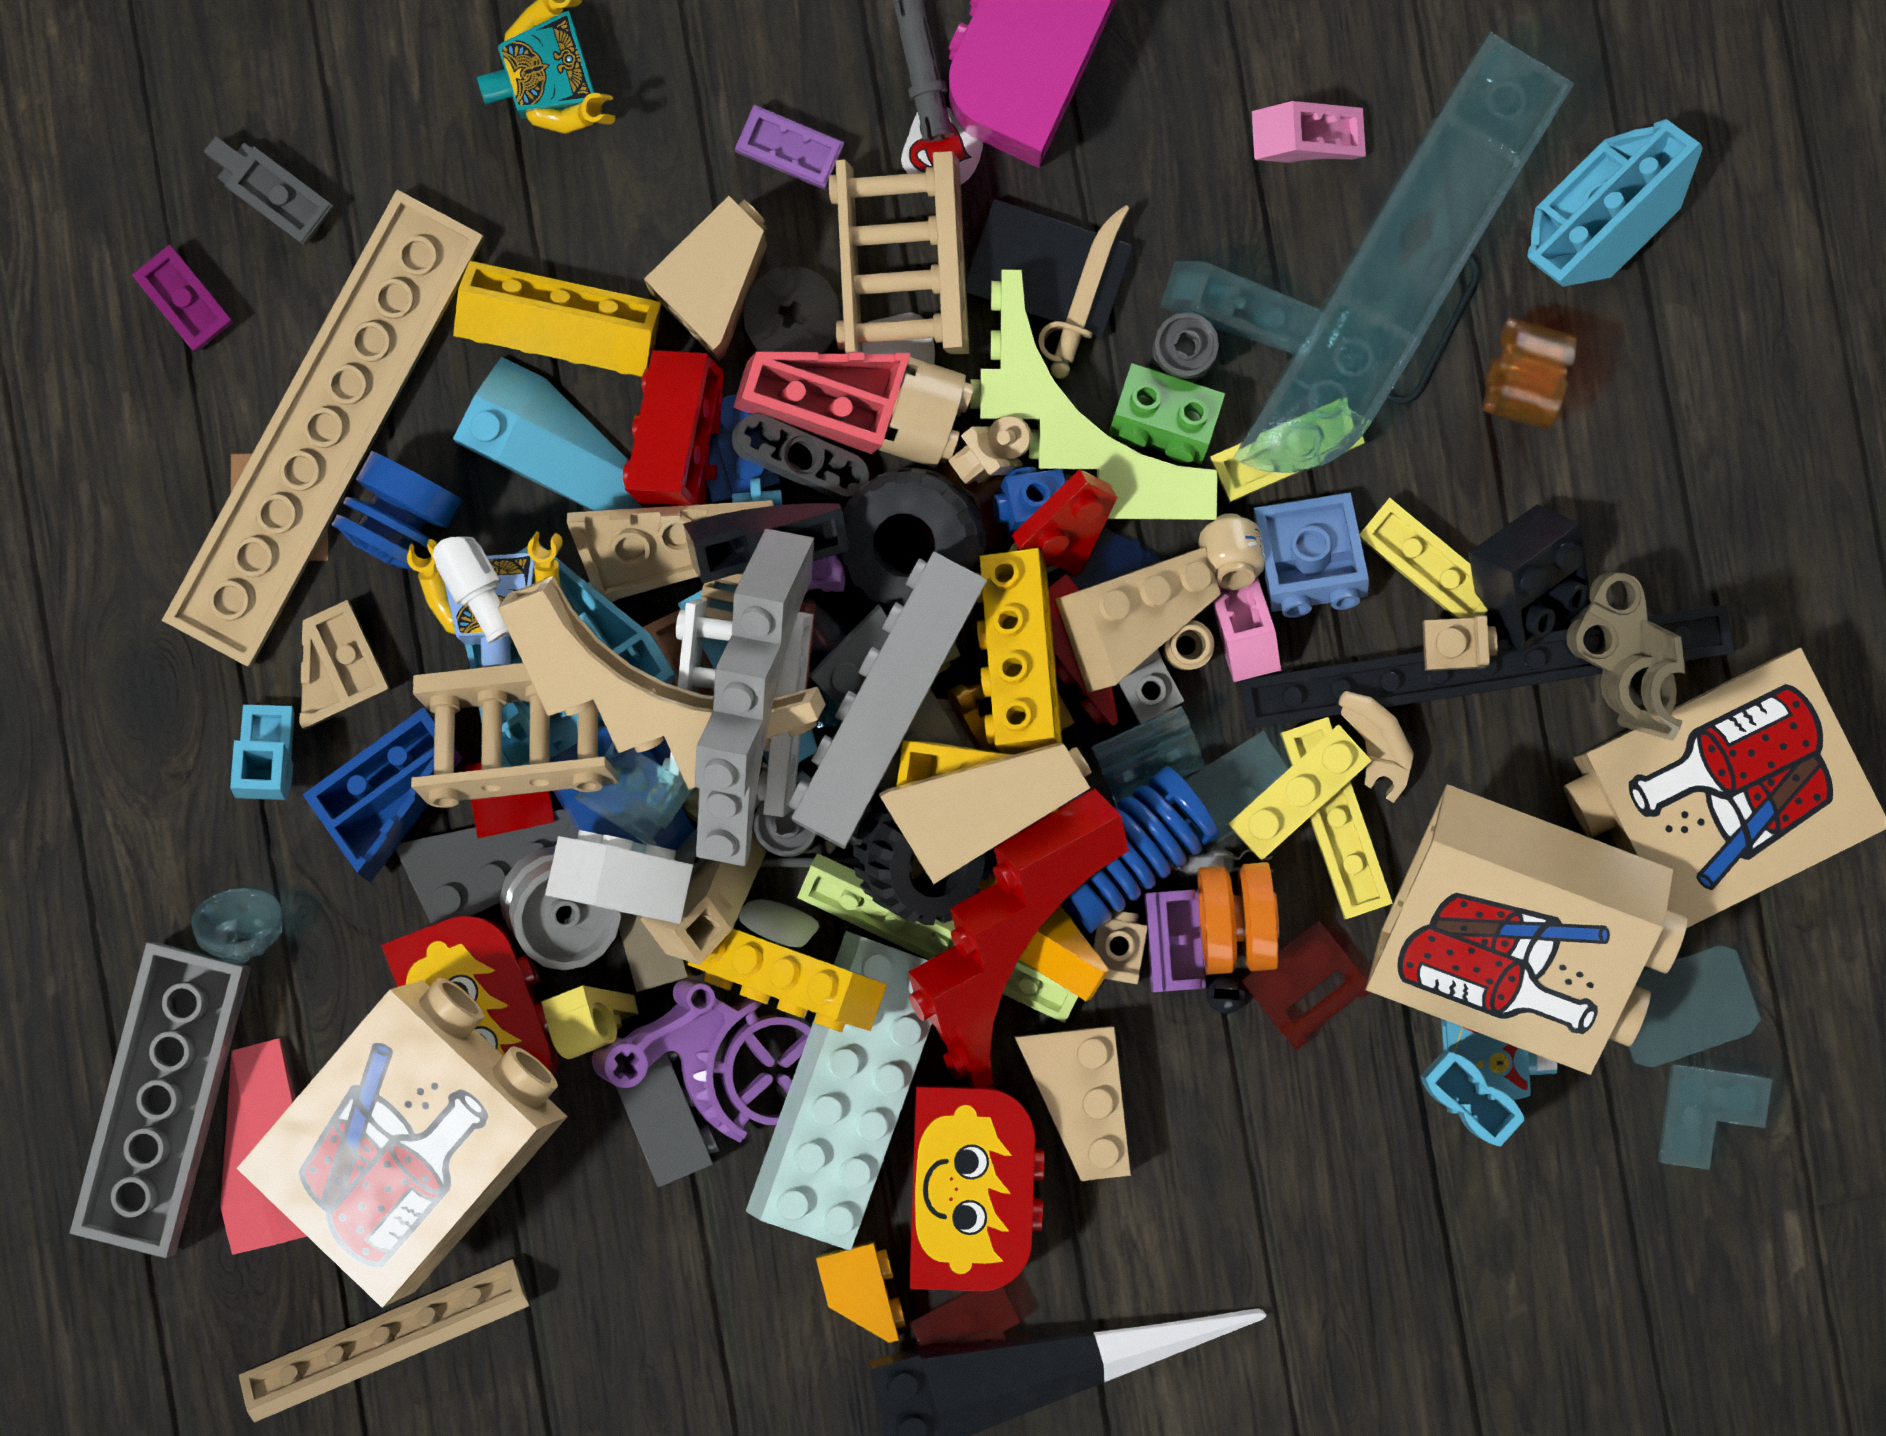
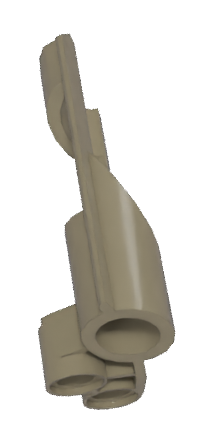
M1606 572L1599 575L1593 581L1590 588L1591 604L1584 617L1575 620L1568 628L1566 636L1567 645L1575 656L1603 669L1600 680L1602 696L1607 705L1619 714L1617 719L1619 726L1673 741L1682 725V720L1671 716L1676 704L1677 693L1673 673L1685 674L1681 636L1648 621L1644 590L1634 576L1625 573ZM1620 581L1626 589L1627 596L1625 602L1620 607L1612 608L1607 601L1606 593L1611 584ZM1597 625L1603 632L1604 640L1598 650L1589 652L1584 646L1583 637L1588 628ZM1645 668L1647 671L1642 678L1641 684L1643 703L1636 706L1629 696V685L1636 672Z

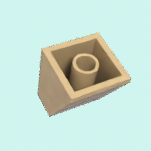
M730 196L644 278L650 294L657 301L661 302V305L718 362L727 352L767 248L764 233L767 228L763 224L765 221L763 217L746 200H743L738 205Z

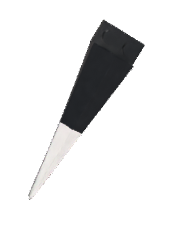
M1255 1308L1188 1320L1093 1333L1002 1342L914 1347L870 1360L868 1365L884 1436H970L1263 1320L1267 1315L1263 1310Z

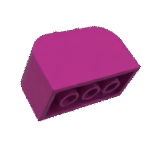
M971 0L969 5L972 7L969 15L973 17L969 25L962 22L959 24L949 46V50H951L949 59L952 60L949 73V103L958 125L971 137L1040 168L1117 0Z

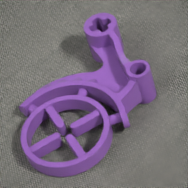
M685 978L677 982L673 989V997L677 1005L668 1013L650 1024L635 1029L624 1039L616 1037L614 1043L598 1048L593 1052L592 1065L596 1074L615 1086L629 1088L640 1083L646 1076L648 1067L664 1053L675 1051L681 1059L686 1089L697 1110L713 1127L741 1143L747 1134L743 1129L750 1119L766 1125H777L780 1114L763 1115L751 1111L746 1106L772 1083L773 1077L768 1073L762 1072L737 1094L733 1083V1064L740 1046L744 1042L762 1064L771 1067L774 1065V1059L753 1033L770 1025L793 1026L804 1035L778 1057L777 1063L787 1068L802 1055L811 1028L796 1019L783 1015L757 1017L755 1010L760 1007L761 1003L749 998L730 1007L716 999L713 990L709 986L694 979ZM697 991L696 997L691 1001L692 994ZM744 1017L747 1023L740 1027L730 1038L724 1049L721 1061H715L717 1050L730 1028ZM619 1053L624 1055L622 1061L625 1067L622 1071L616 1070L618 1065L614 1060ZM713 1073H720L725 1095L736 1110L739 1111L733 1122L727 1117L718 1102L714 1089ZM778 1073L776 1081L788 1094L792 1080L787 1075Z

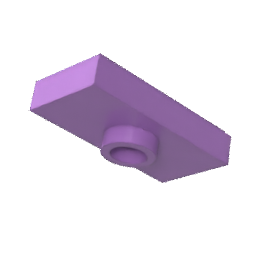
M753 105L735 147V152L825 190L829 182V176L832 175L836 166V160L839 159L843 150L844 142Z

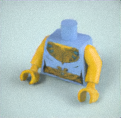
M537 531L528 543V553L487 556L500 579L495 592L501 603L508 593L554 576L560 586L559 563L554 559L563 543L562 537L559 534L555 533L551 538V550L543 549L538 541L539 532ZM428 539L427 547L431 557L427 559L419 558L415 554L414 546L411 543L407 553V562L413 570L419 572L418 578L427 604L446 632L456 634L457 638L465 645L481 644V668L511 664L510 642H513L510 634L493 643H488L469 605L463 606L462 603H455L435 566L433 552L437 545L436 541Z

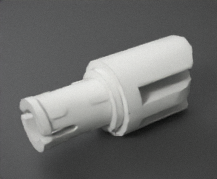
M449 537L441 540L435 546L433 559L455 603H462L463 606L469 605L488 643H493L507 636L509 631L498 610L501 601L495 592L500 579L480 544L473 537Z

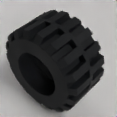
M885 804L883 810L874 807L867 815L872 821L868 827L861 825L857 835L863 838L861 845H854L853 856L860 859V863L854 866L856 877L864 880L860 885L864 893L873 898L872 901L912 923L917 921L922 925H934L935 919L942 923L953 920L950 908L982 891L978 888L981 879L988 881L990 870L984 866L985 861L992 860L991 849L934 884L926 872L918 878L910 880L908 868L913 850Z

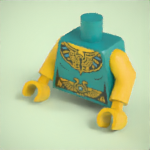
M537 0L526 8L506 31L504 42L498 45L504 69L477 77L485 105L513 97L520 118H528L534 126L563 134L591 126L594 123L612 124L615 122V115L601 114L602 104L607 100H613V96L594 92L570 12L562 13L563 8L579 6L582 0Z

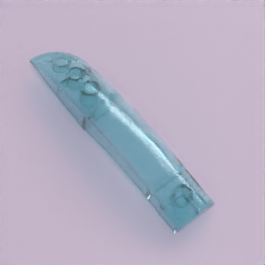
M1492 32L1485 35L1341 270L1233 459L1259 470L1294 473L1323 466L1349 450L1363 436L1422 342V338L1471 253L1575 83Z

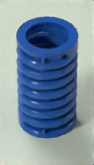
M1166 766L1152 776L1148 786L1137 787L1133 797H1124L1120 800L1118 809H1115L1122 816L1125 835L1133 842L1141 856L1126 837L1129 851L1120 856L1128 870L1118 858L1106 865L1105 869L1122 893L1129 900L1134 901L1141 895V889L1134 878L1143 888L1151 889L1156 884V878L1150 868L1160 878H1166L1171 873V866L1166 858L1176 867H1181L1185 864L1186 855L1178 842L1191 854H1198L1202 851V843L1205 845L1209 841H1216L1220 837L1219 830L1206 807L1185 780L1171 767ZM1175 803L1177 805L1179 810L1186 817V820H1184L1177 813V811L1171 806L1172 804ZM1141 824L1147 829L1148 833L1150 834V836L1152 837V839L1154 840V842H1153V841L1151 840V838L1144 832V830H1143ZM1192 827L1198 831L1196 834L1191 829ZM1103 869L1093 874L1090 880L1106 903L1116 912H1121L1125 909L1126 901ZM1086 881L1062 902L1074 919L1089 933L1094 932L1112 917V913Z

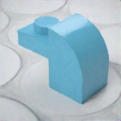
M243 705L240 741L234 740L230 789L235 798L288 799L294 766L291 760L295 714L292 706Z

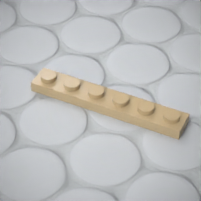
M511 1259L240 1374L239 1380L248 1414L253 1422H257L528 1307L529 1302L516 1264Z

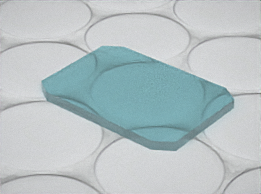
M1716 946L1675 960L1666 974L1652 968L1641 972L1636 986L1651 991V996L1642 1026L1629 1050L1634 1063L1653 1068L1750 1035L1761 1019L1737 951Z

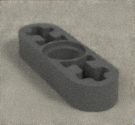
M760 413L751 414L741 420L732 431L731 443L733 449L742 459L835 500H849L869 480L868 468L859 456ZM757 426L762 429L760 437L773 444L780 439V436L784 437L785 440L777 449L776 459L771 457V454L776 450L775 447L762 443L755 449L750 446L751 438L745 435V431L750 432ZM801 444L810 450L812 464L808 470H798L790 464L788 451L792 445ZM825 456H827L829 460L825 463V467L838 471L847 466L850 468L849 477L854 479L855 482L842 488L839 486L840 477L834 473L826 471L820 475V479L815 475L823 466Z

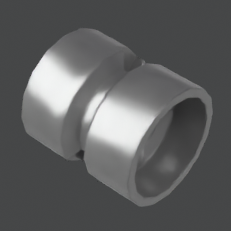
M1190 312L1175 314L1165 320L1157 331L1152 347L1153 364L1158 372L1194 383L1207 374L1216 359L1219 347L1217 332L1212 324L1201 315Z
M764 801L758 806L754 817V832L759 843L769 852L781 857H795L805 853L815 843L817 834L792 822L791 818L795 810L784 817L763 814Z

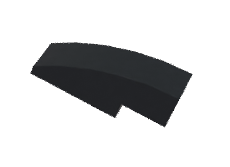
M807 503L752 508L714 515L683 524L691 563L702 584L744 572L765 529L813 537V561L850 551L842 508L839 504Z

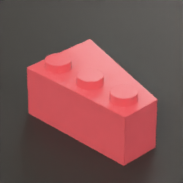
M755 352L747 361L733 408L750 414H764L801 431L873 454L883 444L910 353L865 354L863 352H849L848 354H818V352Z

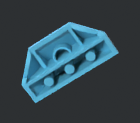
M1667 119L1654 123V127L1635 129L1605 139L1535 208L1531 231V246L1528 249L1527 255L1530 262L1562 287L1611 278L1681 209L1702 152L1701 144Z

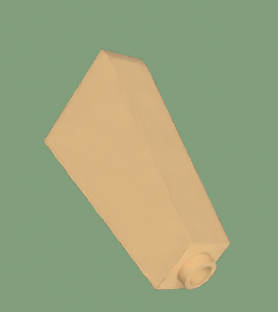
M1059 742L889 788L881 792L879 796L934 884L1088 790L1090 786L1084 777L1092 772L1077 747L1068 751L1065 745Z

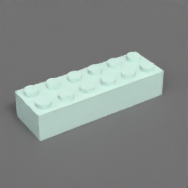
M845 932L834 965L886 983V990L871 1032L845 1024L841 1033L816 1024L813 1021L746 1208L747 1213L760 1221L851 1251L932 1025L929 1019L922 1021L916 1015L908 997L909 994L913 993L908 971L928 960L859 935Z

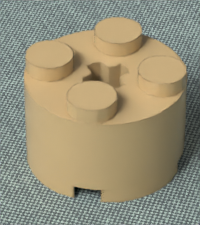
M909 357L906 370L912 371L911 375L906 373L895 401L886 435H890L891 438L890 440L884 439L882 446L878 450L936 468L939 462L945 464L947 459L949 460L953 456L959 432L952 430L955 417H960L962 412H966L974 385L965 382V374Z

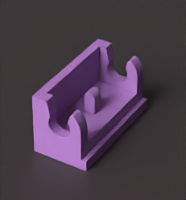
M1198 890L1144 894L1146 926H1148L1147 942L1151 992L1206 988Z

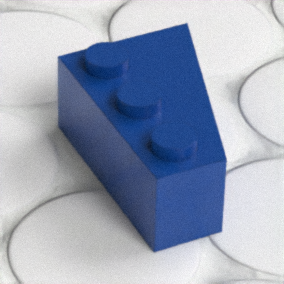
M424 707L303 794L357 874L370 883L429 805L411 787L412 777L434 775L435 717ZM454 745L455 769L463 756Z

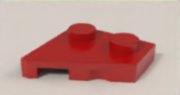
M1079 469L1011 536L1020 550L1039 548L1046 562L1078 576L1083 571L1118 497L1109 483Z

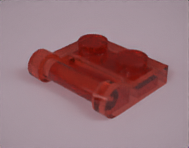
M1320 921L1315 922L1278 951L1277 969L1253 971L1241 980L1245 988L1295 1051L1308 1042L1306 1037L1355 998L1359 996L1363 999L1371 993L1366 990L1368 981L1354 966ZM1338 970L1346 981L1292 1022L1284 1010L1334 971Z

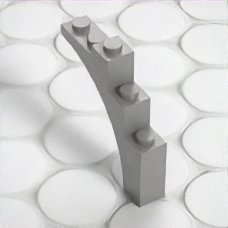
M765 529L734 592L732 636L715 669L713 712L696 749L695 787L699 788L696 857L745 866L749 859L763 750L772 705L791 633L802 601L812 580L813 537Z

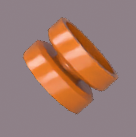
M1269 862L1242 864L1238 871V895L1234 896L1230 873L1225 866L1199 867L1197 875L1198 901L1206 975L1232 973L1237 965V942L1240 941L1242 942L1245 965L1250 971L1277 969L1279 915L1276 893L1273 892Z

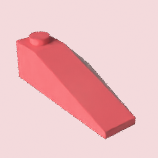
M281 1038L231 1051L220 1209L232 1255L307 1237L237 1169L296 1099Z

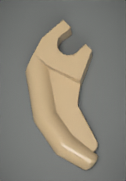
M1345 691L1339 699V705L1342 706L1341 714L1365 739L1367 756L1372 760L1366 766L1365 785L1371 788L1379 777L1386 776L1390 778L1393 784L1386 791V799L1394 803L1407 785L1414 753L1394 715L1372 697Z

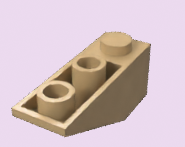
M753 832L750 856L745 866L708 859L693 875L689 882L680 924L648 917L640 919L665 954L700 965L732 931L767 852Z

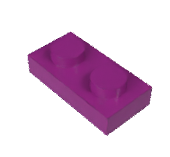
M170 244L132 274L133 278L195 353L234 323Z

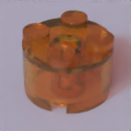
M1507 317L1499 345L1503 346L1500 357H1492L1487 370L1485 385L1488 388L1484 397L1482 411L1548 430V426L1551 427L1554 423L1567 388L1568 381H1565L1567 365L1573 366L1577 337L1562 331Z

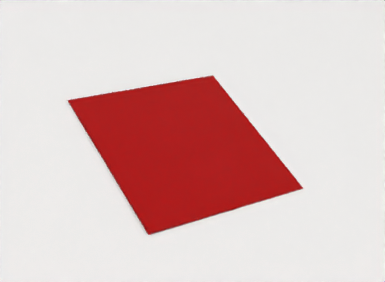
M482 762L465 765V771L481 770ZM549 791L471 799L477 838L555 822Z

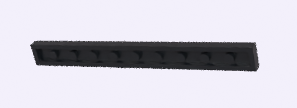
M1727 605L1647 617L1648 621L1681 636L1684 662L1734 653ZM1597 625L1588 628L1583 637L1584 646L1589 652L1598 650L1604 640L1603 632ZM1568 629L1550 632L1524 652L1516 649L1509 638L1497 640V655L1489 656L1490 662L1485 668L1425 671L1424 652L1245 679L1239 681L1246 729L1248 730L1342 715V706L1339 705V699L1345 691L1372 697L1384 708L1601 675L1603 669L1584 659L1578 658L1570 651L1566 638Z

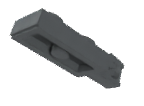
M215 136L204 150L209 158L224 168L217 178L225 184L224 186L303 246H306L334 209L332 204L256 147L251 148L243 143L236 152Z

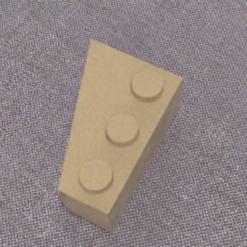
M1205 547L1055 599L1088 693L1117 685L1221 594L1215 574L1207 564V551Z
M1114 1026L1014 1036L1080 1180L1131 1176Z

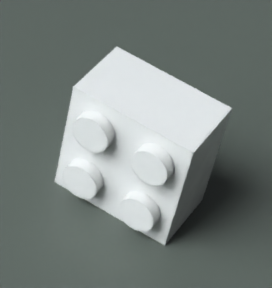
M579 830L577 839L558 836L545 895L680 924L693 865L675 861V850Z

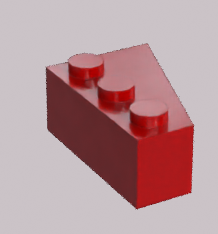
M652 350L650 365L645 368L642 375L641 385L644 395L640 413L635 415L632 425L634 438L631 459L626 461L623 469L625 490L643 508L706 504L707 480H716L717 465L708 464L710 434H720L724 372L707 353Z

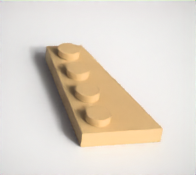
M772 500L571 512L567 513V524L592 587L609 601L698 577L691 563L683 526L684 523L745 509L774 506Z

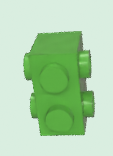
M1131 363L1108 434L1118 437L1121 442L1131 447L1142 448L1147 446L1165 452L1169 458L1178 462L1190 463L1193 461L1202 464L1225 393Z

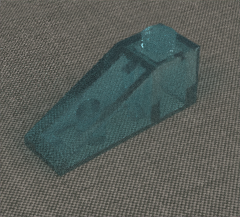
M1174 261L1160 305L1161 308L1176 314L1190 312L1201 315L1216 329L1302 357H1309L1323 313L1322 310L1205 261Z

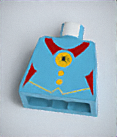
M1441 1019L1443 1050L1456 1053L1468 1059L1479 1069L1487 1086L1504 1092L1512 1100L1530 1096V1075L1557 1073V1062ZM1447 1107V1112L1458 1113V1111Z

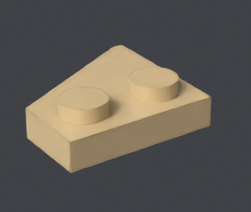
M345 600L303 620L302 645L304 647L303 662L301 663L302 709L299 716V723L302 729L306 730L391 690L349 600Z

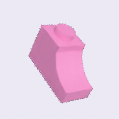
M1290 101L1252 111L1255 160L1292 163L1316 159L1353 160L1366 156L1363 108Z
M1258 577L1251 585L1238 590L1223 589L1219 586L1221 594L1212 601L1218 624L1222 648L1233 682L1281 671L1276 632Z

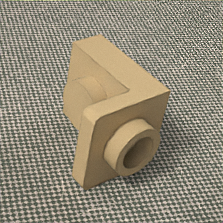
M1478 615L1474 618L1424 620L1422 622L1425 671L1485 668L1489 665V656L1497 655L1496 627H1488L1487 615Z

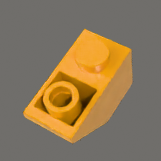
M870 1241L852 1246L851 1251L843 1248L817 1255L816 1261L828 1307L889 1343L898 1341L899 1333L897 1328L906 1326L899 1297L889 1299L885 1280L894 1277L887 1250L877 1251L875 1241Z

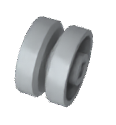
M556 846L537 849L517 861L505 877L500 894L502 918L526 955L543 967L559 970L584 967L602 956L614 941L620 924L621 913L620 911L545 895Z

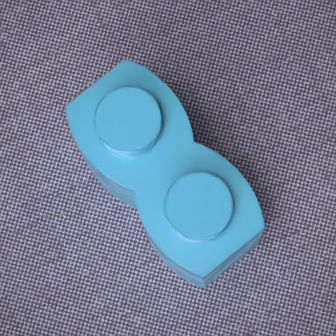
M1443 1050L1420 1076L1424 1087L1435 1100L1446 1107L1458 1111L1467 1129L1488 1143L1502 1146L1524 1121L1523 1114L1518 1105L1504 1092L1487 1086L1479 1069L1461 1055Z

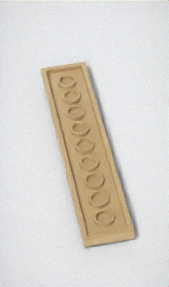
M396 190L162 621L247 667H252L458 289L468 262L473 261L485 239L483 235Z

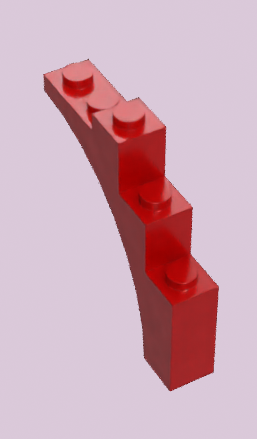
M1096 789L1058 808L1057 812L1045 815L996 845L994 852L998 865L993 867V872L997 883L950 908L955 929L951 931V937L955 946L908 971L913 993L909 994L908 997L914 1012L922 1021L929 1019L936 1027L940 1037L947 1045L948 1052L943 1055L947 1068L956 1080L963 1078L970 1087L987 1088L993 1084L990 1060L993 1023L1003 990L1018 959L1036 932L1072 892L1097 871L1129 851L1121 814Z

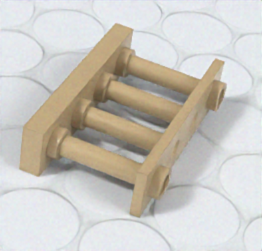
M953 151L934 152L933 167H927L924 173L854 178L853 167L846 160H836V174L829 176V195L831 203L838 204L844 319L837 320L836 338L839 350L845 349V354H848L849 352H863L862 343L935 338L936 343L943 342V349L949 355L969 354L960 163ZM921 192H927L929 197L935 196L936 215L929 216L928 221L856 226L855 198ZM930 241L931 245H938V264H932L931 270L859 275L857 246ZM932 289L933 294H940L941 313H934L933 318L861 324V294Z
M523 663L413 676V694L429 712L435 713L434 775L412 777L411 787L427 804L434 807L448 808L456 806L458 801L572 788L580 792H595L601 790L603 785L619 783V773L605 757H598V708L595 702L588 709L578 713V759L550 762V716L547 715ZM527 701L530 703L529 765L502 768V708L506 707L507 703ZM479 706L482 708L481 770L454 773L455 713H458L460 708Z

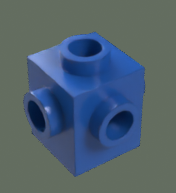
M1023 467L1013 470L1008 476H1005L997 494L993 495L992 506L996 522L1003 523L1006 539L1013 538L1011 535L1065 483L1063 469L1038 472L1035 467Z

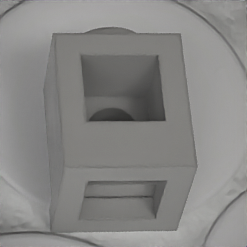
M1158 650L1153 652L1117 684L1139 726L1150 721L1153 729L1179 716L1176 706L1182 704L1184 699L1161 659ZM1155 682L1160 687V696L1157 699L1148 700L1142 695V686L1145 683Z

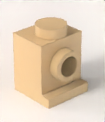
M1110 909L1112 917L1095 930L1092 948L1100 955L1102 961L1110 970L1104 979L1138 985L1148 926L1138 924L1139 914L1124 911L1116 912ZM1116 936H1122L1128 942V950L1121 956L1113 954L1109 947L1110 941Z

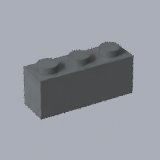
M668 1051L648 1067L646 1076L637 1085L629 1088L616 1086L657 1187L713 1165L715 1160L712 1153L719 1151L709 1123L700 1126L693 1110V1107L696 1106L689 1096L684 1079H680L674 1064L675 1061L680 1060L679 1055L675 1051ZM621 1053L617 1054L614 1058L618 1065L616 1067L618 1071H622L625 1067L622 1061L624 1055Z

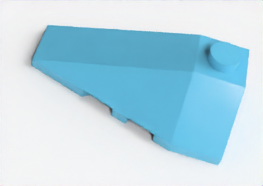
M501 357L474 395L453 437L456 443L592 511L643 508L625 490L623 469L628 459L546 378Z

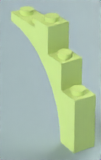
M1002 270L1001 281H991V310L1001 311V330H991V360H1000V369H981L980 379H971L974 389L970 400V409H980V419H999L1003 416H1015L1022 420H1039V429H1030L1032 441L1029 447V459H1038V469H1097V478L1109 483L1118 497L1108 519L1217 520V470L1177 466L1142 455L1107 436L1075 408L1053 380L1035 345L1025 311L1022 270Z

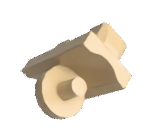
M1003 416L997 419L990 427H971L961 435L967 446L951 457L949 462L965 484H970L974 480L978 483H984L993 475H1008L1011 471L1024 466L1018 457L1024 455L1030 447L1032 441L1031 430L1025 421L1015 416Z

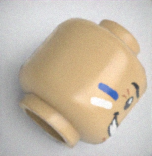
M1223 514L1218 516L1217 520L1207 524L1200 532L1199 549L1206 548L1207 564L1213 570L1218 586L1228 590L1245 588L1251 585L1264 570L1266 559L1261 531L1258 525L1248 518L1240 517L1237 514Z

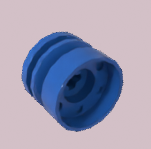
M371 451L356 480L370 491L373 496L369 503L351 497H346L343 502L346 506L362 514L359 522L356 524L337 514L331 525L339 529L353 546L395 568L413 570L407 562L410 544L414 545L416 543L428 549V539L431 538L421 531L425 523L448 529L463 500L408 468Z

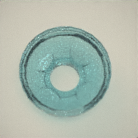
M248 888L232 889L213 895L203 901L192 915L191 924L197 944L201 949L213 956L226 959L230 963H246L250 958L262 955L277 940L282 931L283 915L280 903L269 893ZM250 938V940L231 943L237 939Z

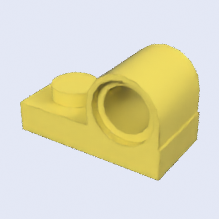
M584 985L542 1001L553 1045L557 1052L566 1059H572L614 1043L617 1037V1029L622 1027L621 1021L639 1014L634 995Z

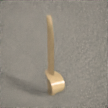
M1127 205L1115 212L1097 233L1083 268L1066 322L1056 321L1049 323L1042 329L1039 335L1041 353L1047 360L1052 362L1050 370L1051 374L1056 378L1062 379L1069 374L1070 367L1067 362L1073 363L1081 336L1086 338L1092 337L1093 333L1084 328L1112 245L1129 211ZM1062 331L1055 355H1052L1044 346L1045 340L1052 332Z

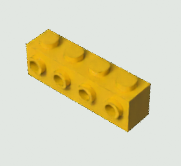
M469 261L458 288L453 336L470 339L477 343H489L520 350L528 354L549 356L567 360L574 364H586L613 370L621 374H632L642 377L645 368L650 365L652 350L655 349L661 302Z
M1039 548L980 556L981 573L976 574L987 579V582L977 603L984 604L985 620L977 621V633L981 650L987 649L989 667L981 668L983 692L985 697L991 696L992 714L985 715V730L988 743L995 744L1000 753L1013 755L1059 742L1062 743L1047 564Z
M734 928L700 965L689 961L687 964L706 972L703 978L704 982L730 991L733 983L740 984L742 988L739 995L764 1004H768L770 996L779 999L776 1009L804 1019L807 1010L815 1012L817 1015L814 1023L841 1033L845 1024L871 1032L887 987L886 983Z

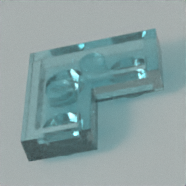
M1671 1064L1658 1162L1710 1170L1716 1121L1765 1128L1772 1079Z

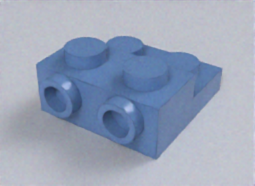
M1351 493L1254 508V521L1261 531L1266 559L1263 575L1271 612L1282 611L1286 617H1300L1309 613L1313 605L1331 603L1332 608L1344 610L1358 605L1360 598L1368 597L1369 577Z

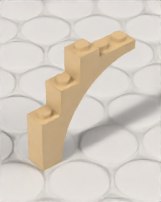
M554 576L508 593L499 605L498 610L547 715L551 716L564 711L566 716H572L588 709L595 702L618 753L633 747L637 753L647 751L664 741L662 736H664L688 790L695 788L697 744L713 712L714 696L702 695L664 683L630 665L601 642L576 614ZM818 687L774 697L764 747L770 744L771 737L785 732L788 733L789 737L798 736L817 725L816 721L819 719L825 706Z

